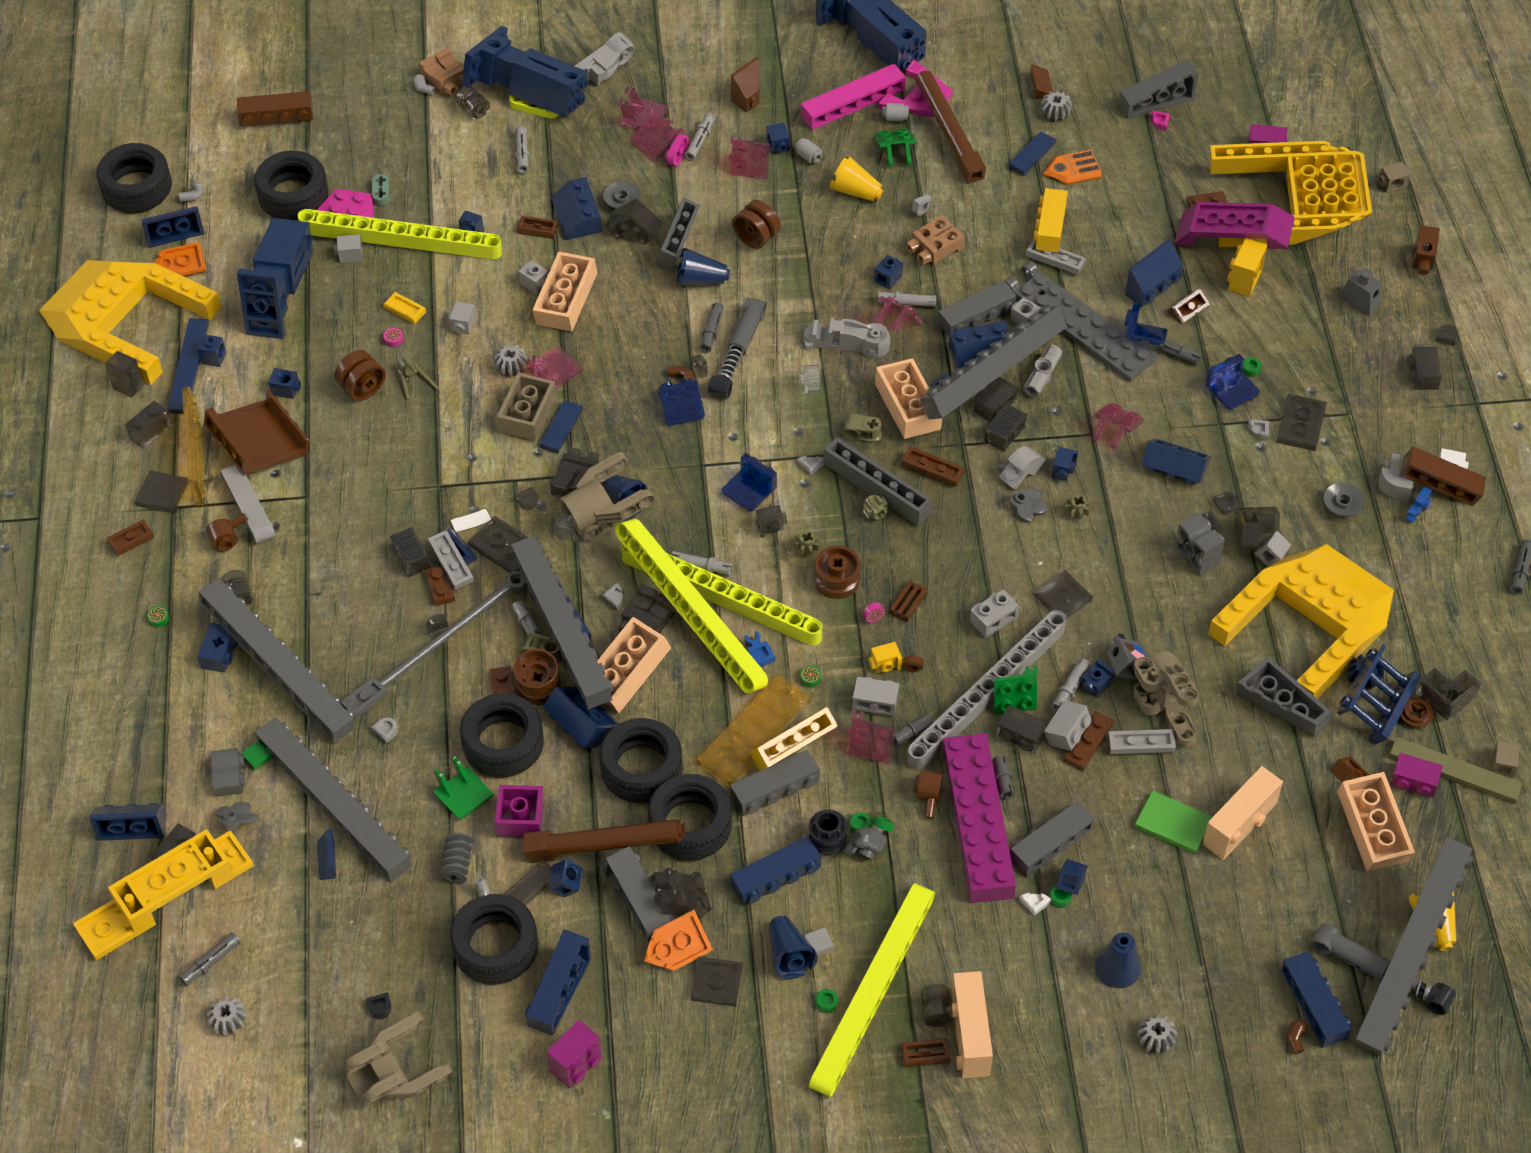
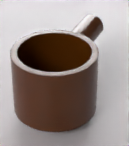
M243 513L231 521L228 519H217L206 527V534L215 551H228L237 544L238 538L234 528L249 520L247 515Z
M921 770L920 775L915 776L913 792H917V798L927 800L924 817L933 819L936 801H939L943 773Z

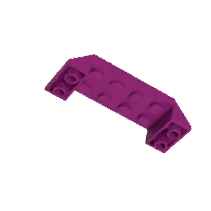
M1197 202L1182 214L1175 246H1194L1196 237L1266 239L1268 249H1288L1295 218L1273 204Z

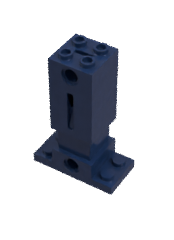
M816 0L817 24L821 26L833 18L842 26L848 23L857 31L856 38L889 66L895 64L902 71L907 69L913 60L918 62L925 58L927 31L891 0Z
M500 26L465 53L461 84L464 87L468 88L477 81L488 86L495 82L509 88L508 94L565 118L580 105H583L586 96L584 92L588 84V71L532 48L525 52L511 46V40L507 36L508 28Z
M272 218L253 258L254 270H238L237 277L247 335L284 339L286 334L284 317L288 310V294H295L313 254L309 222Z

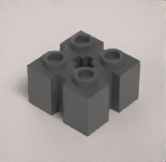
M1200 513L1179 523L1177 532L1179 537L1176 538L1175 549L1181 556L1190 561V566L1199 576L1217 567L1220 564L1221 551H1223L1225 542L1223 536L1215 530L1212 531L1210 522Z

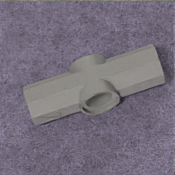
M1053 344L1047 346L1040 359L1035 362L1034 369L1023 387V391L1027 396L1032 398L1039 397L1046 383L1051 380V374L1062 356V351L1058 346Z

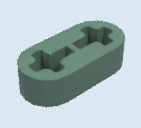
M377 174L372 179V197L374 204L377 206H385L390 201V183L388 176L385 174Z

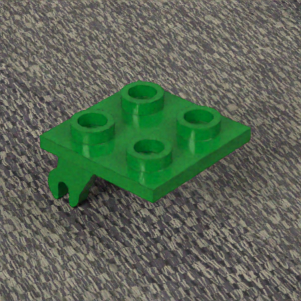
M898 129L897 132L892 133L880 131L874 135V139L879 147L886 148L889 167H893L891 144L899 143L904 145L906 164L911 165L909 144H915L916 139L910 130Z
M1033 665V670L1026 666L1024 673L1021 675L994 678L995 715L1037 709L1038 667L1036 665Z
M453 756L451 761L454 764L457 775L446 781L444 774L440 773L438 768L435 769L433 772L437 777L439 786L433 790V793L461 821L494 797V793L468 766L464 768L461 761H457V757Z

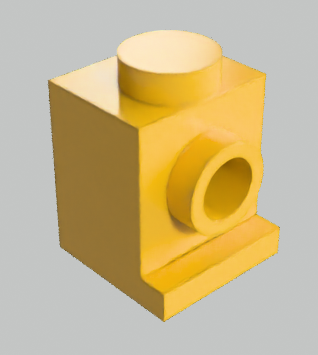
M896 642L871 648V657L868 660L870 668L872 670L875 669L876 673L888 672L894 668H897V671L902 670V656Z

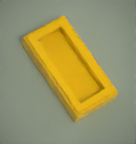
M396 292L383 304L384 309L412 324H415L426 313L425 307Z

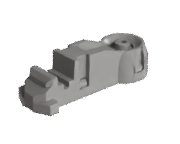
M616 33L605 45L580 61L575 67L588 71L587 79L598 86L600 82L611 77L619 65L625 64L632 57L635 50L634 45L623 33Z
M831 318L830 325H826V327H823V324H819V320H814L804 330L803 338L806 350L812 351L813 347L855 351L862 352L870 358L885 356L890 350L891 343L889 331L880 323H870L867 325L855 320L842 319V321H838L834 318Z

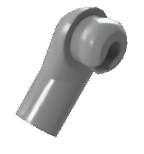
M416 75L413 79L416 90L421 93L434 95L435 87L426 85L423 75Z
M194 183V189L191 192L179 193L180 202L197 200L205 191L203 183Z
M476 878L474 883L479 896L490 894L485 878Z

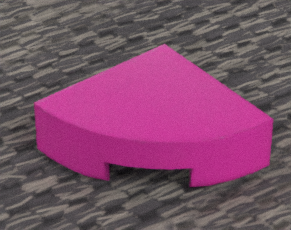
M1152 111V123L1158 129L1166 131L1170 114Z

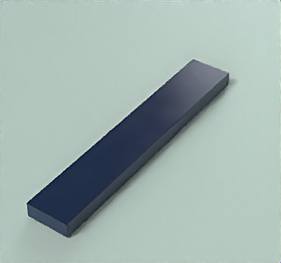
M189 318L167 407L168 413L188 414L201 361L198 347L204 334L207 335L208 319Z

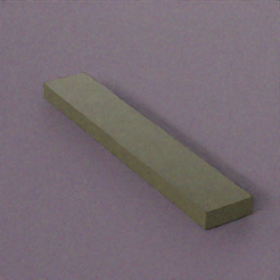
M1396 737L1389 758L1398 760L1399 754L1404 753L1443 765L1441 777L1516 804L1523 785L1522 782L1399 737Z

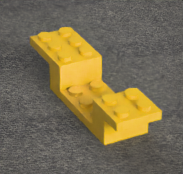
M206 829L109 886L108 889L113 900L74 922L73 925L94 958L98 960L155 926L156 923L152 915L153 911L207 879L217 889L254 867V864L231 830L214 840Z

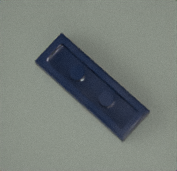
M1040 131L1009 163V168L1025 176L1056 144V139Z
M566 400L563 401L540 442V448L559 454L583 410L582 405Z

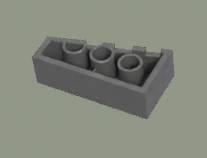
M1189 59L1121 90L1119 105L1129 119L1192 101L1195 97L1198 72Z
M1269 656L1238 682L1237 695L1312 736H1316L1330 723L1331 711Z
M629 846L607 857L603 872L606 877L611 875L612 886L616 893L622 892L623 904L627 910L634 911V914H632L633 920L648 942L651 940L655 929L674 920L670 910H665L662 905L663 899L657 889H653L651 885L652 879L648 871H643L640 866L641 859L636 851L633 852Z

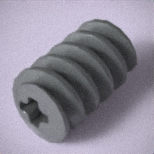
M453 833L446 837L440 869V876L444 880L455 884H463L467 881L465 875L468 874V868L466 867L470 865V852L473 848L471 843L474 842L471 836L464 833Z

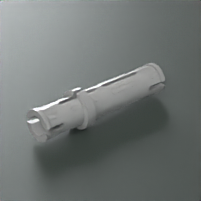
M706 113L701 124L697 126L696 134L684 154L686 159L693 161L696 158L705 138L711 132L710 129L716 120L714 115Z
M519 126L516 128L517 152L515 153V159L518 165L517 171L524 174L529 171L528 160L530 159V153L528 152L527 128Z
M879 291L878 304L935 308L936 295Z
M674 550L671 553L673 556L711 573L715 572L730 576V571L733 569V563L718 561L714 557L704 558Z
M1084 658L1078 660L1065 684L1059 688L1056 699L1051 704L1053 711L1057 712L1064 700L1071 701L1074 698L1082 676L1091 667L1088 660Z

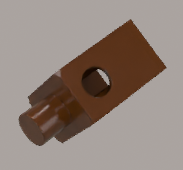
M1420 225L1414 244L1412 267L1417 269V273L1420 275H1427L1429 270H1432L1437 254L1440 228Z

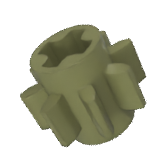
M1075 494L1072 499L1067 498L1065 512H1070L1071 518L1081 520L1084 515L1089 516L1091 501H1087L1085 495Z
M871 495L864 501L863 512L867 518L871 517L873 520L882 519L887 514L888 508L886 505H888V502L884 497L880 498L878 495Z
M803 530L800 536H795V550H800L801 555L812 556L814 551H819V537H815L814 531Z

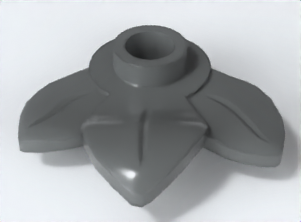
M1027 488L1024 491H1013L1009 497L1010 506L1017 510L1018 516L1027 522L1032 521L1033 514H1046L1048 512L1046 503L1040 499L1043 493L1037 489Z
M247 802L235 803L232 807L222 806L216 811L219 824L224 830H235L239 827V823H250L258 818L257 814L250 813L251 805Z

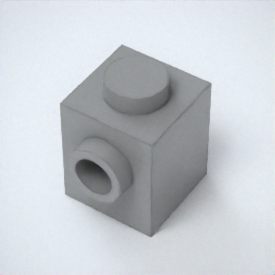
M360 234L337 236L334 252L335 256H339L340 263L363 261Z
M531 260L519 270L520 284L537 295L541 292L549 271Z
M456 301L447 319L448 323H450L451 331L470 335L476 320L475 305Z
M1275 531L1263 540L1254 554L1269 567L1283 558L1291 544L1278 531Z

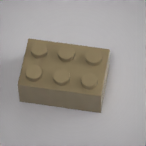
M518 372L497 415L499 432L536 441L557 397L555 381Z

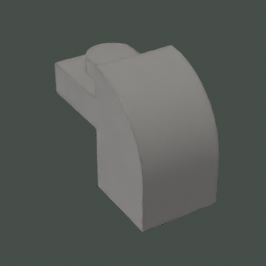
M1022 446L1007 459L1010 462L999 478L1013 489H1017L1027 474L1035 475L1046 459L1033 448Z
M1392 453L1391 460L1386 461L1385 468L1382 467L1378 479L1379 487L1383 493L1391 498L1409 501L1413 481L1400 476L1401 471L1398 470L1400 454Z

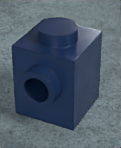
M888 254L874 268V282L889 290L903 276V262Z

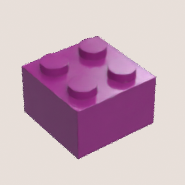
M499 785L495 817L497 836L524 837V833L542 831L545 803L543 786Z
M580 1020L547 1051L550 1073L568 1088H571L574 1084H579L584 1079L585 1073L591 1067H596L602 1057L599 1036Z

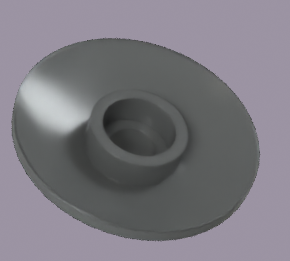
M628 181L613 182L605 188L603 193L604 202L609 207L617 210L630 209L641 198L639 188L634 183Z
M1336 483L1329 486L1323 496L1326 508L1333 514L1342 517H1351L1358 514L1363 509L1365 503L1363 493L1357 487L1348 483Z

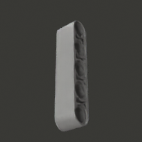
M235 464L219 470L240 515L245 513L249 519L245 521V524L254 542L259 544L276 537L274 529L246 475L243 476Z

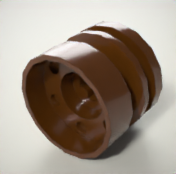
M543 649L525 651L517 658L514 664V677L519 696L525 698L533 705L545 704L554 689L561 687L556 658L550 652Z

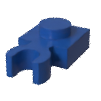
M1426 487L1423 488L1413 506L1409 509L1405 520L1413 523L1423 509L1427 510L1432 502L1429 499L1432 490Z
M758 631L755 632V640H750L745 635V644L749 647L747 651L760 667L775 662V656L767 641L761 643V636Z

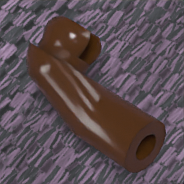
M668 366V376H683L684 383L693 382L694 372L683 366Z
M1300 1020L1292 1022L1286 1034V1039L1294 1055L1304 1051L1299 1038L1301 1034H1304V1031H1307V1025Z

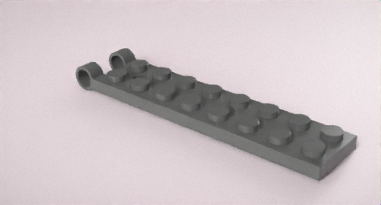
M1028 261L1021 267L1024 277L1030 279L1023 286L1020 287L1018 281L1011 276L1004 280L1016 294L1018 301L1024 297L1041 308L1046 305H1050V307L1059 306L1067 324V327L1061 332L1127 381L1132 382L1156 361L1157 356L1040 272L1032 261Z

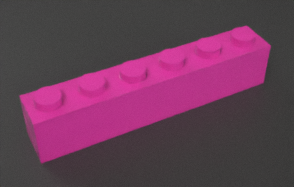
M895 64L884 67L801 103V117L811 130H814L881 101L886 93L895 95L904 91L906 77Z

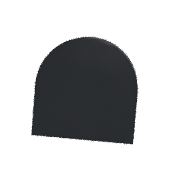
M388 992L366 998L369 1013L373 1018L384 1019L389 1016L392 1006Z

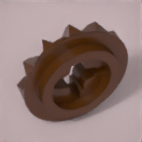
M1413 697L1409 698L1400 716L1407 726L1412 725L1416 729L1418 727L1425 728L1432 722L1434 710L1426 700ZM1412 712H1420V716L1417 717V715H1412Z

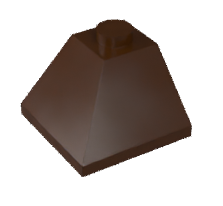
M755 57L731 74V101L745 112L755 108L760 103L758 57Z

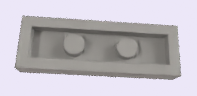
M1033 241L1026 250L1027 257L1079 275L1086 264L1085 257L1060 248L1059 253L1036 250L1037 242Z
M447 530L428 538L432 550L455 590L474 581L470 570Z
M1173 729L1108 732L1110 754L1175 752L1176 750Z

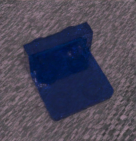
M1133 303L1132 309L1127 311L1124 326L1128 327L1126 337L1137 342L1141 340L1149 341L1152 345L1165 344L1168 330L1137 323L1141 305Z
M1240 354L1227 358L1219 365L1212 366L1207 372L1205 386L1228 410H1232L1257 397L1260 392L1242 372L1244 358Z
M691 378L680 380L678 384H672V382L663 383L657 389L658 398H661L665 421L668 426L697 421L705 417L698 380L692 381Z
M745 453L740 458L741 470L722 488V494L749 512H752L777 488V473L773 468L765 466L757 458Z

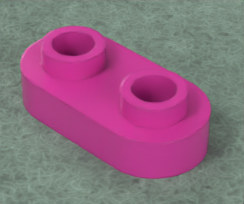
M678 134L674 138L665 156L669 165L679 166L689 147L687 135Z

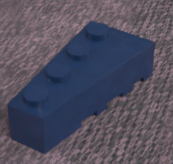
M566 929L563 930L542 981L536 989L532 1004L530 1003L525 1011L528 1027L552 1036L554 1035L591 961L589 938Z

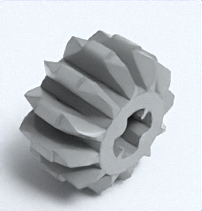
M1049 91L1048 95H1044L1040 106L1043 116H1047L1048 120L1053 118L1055 121L1068 117L1072 109L1070 96H1065L1064 92L1058 93L1056 91L1052 93Z
M511 343L508 347L502 345L501 349H496L494 364L497 372H501L503 376L508 373L511 377L514 373L517 374L520 371H525L527 357L524 349H520L519 345L513 347Z
M226 996L224 1001L217 998V1004H210L211 1011H208L206 1014L209 1027L213 1028L217 1035L222 1032L225 1036L228 1035L229 1031L236 1034V1028H243V1021L247 1018L244 1005L240 1004L237 998L231 1000L228 996Z
M1158 1013L1155 1014L1154 1019L1148 1015L1145 1021L1139 1023L1137 1036L1141 1038L1140 1046L1147 1045V1052L1155 1049L1156 1054H1158L1160 1049L1167 1052L1169 1046H1174L1177 1030L1174 1029V1022H1167V1015L1163 1019L1159 1018Z

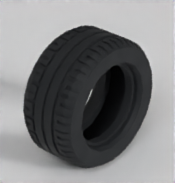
M128 143L113 148L103 156L96 170L98 185L104 201L112 208L121 212L140 213L155 208L165 200L172 186L171 175L165 156L158 149L143 143ZM138 171L151 173L147 179L140 183L130 185L117 183L121 177L129 173Z
M289 150L273 154L265 159L256 170L254 185L259 205L263 211L274 218L297 221L298 213L301 210H317L328 198V184L324 167L317 158L306 152ZM300 179L309 182L304 188L294 192L274 190L278 184L287 180Z
M508 693L485 696L473 703L461 720L460 737L463 753L468 763L482 774L498 778L515 776L529 769L541 755L544 746L541 717L534 705L521 696ZM497 722H512L522 727L525 731L521 740L509 748H489L480 741L481 733L488 726Z
M650 718L626 720L613 727L606 734L600 745L599 760L602 779L606 787L615 796L622 798V800L633 803L649 802L653 792L660 784L669 780V778L682 775V749L678 736L669 726L660 721ZM638 746L653 748L664 756V761L660 767L644 775L625 771L618 764V761L622 754Z
M698 774L674 776L660 784L653 792L648 803V823L667 821L666 818L673 808L687 802L700 803L706 806L713 813L714 817L709 825L703 829L685 832L681 842L656 844V846L668 856L679 860L694 861L704 859L719 851L731 834L732 807L729 796L719 783L706 776Z
M487 894L472 899V901H469L467 905H464L459 910L451 924L450 941L455 961L460 970L469 978L476 980V982L496 985L517 979V977H520L522 973H525L530 968L537 955L539 940L534 917L524 903L516 898H512V896ZM505 922L513 926L519 933L518 940L512 949L494 957L483 956L474 951L470 943L477 929L487 923Z

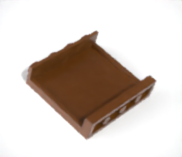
M269 390L266 391V399L221 414H217L213 407L205 410L204 425L243 476L305 456L308 453V446L310 445L308 436L300 430L297 422L293 421L288 411L279 403L278 398L274 397Z

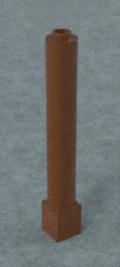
M920 72L915 81L959 162L958 168L966 183L969 184L983 180L985 178L986 166L978 151L974 152L932 72Z
M676 819L552 834L549 830L524 833L522 853L530 863L553 861L555 856L621 849L629 846L639 847L681 842L682 837L685 836V826Z

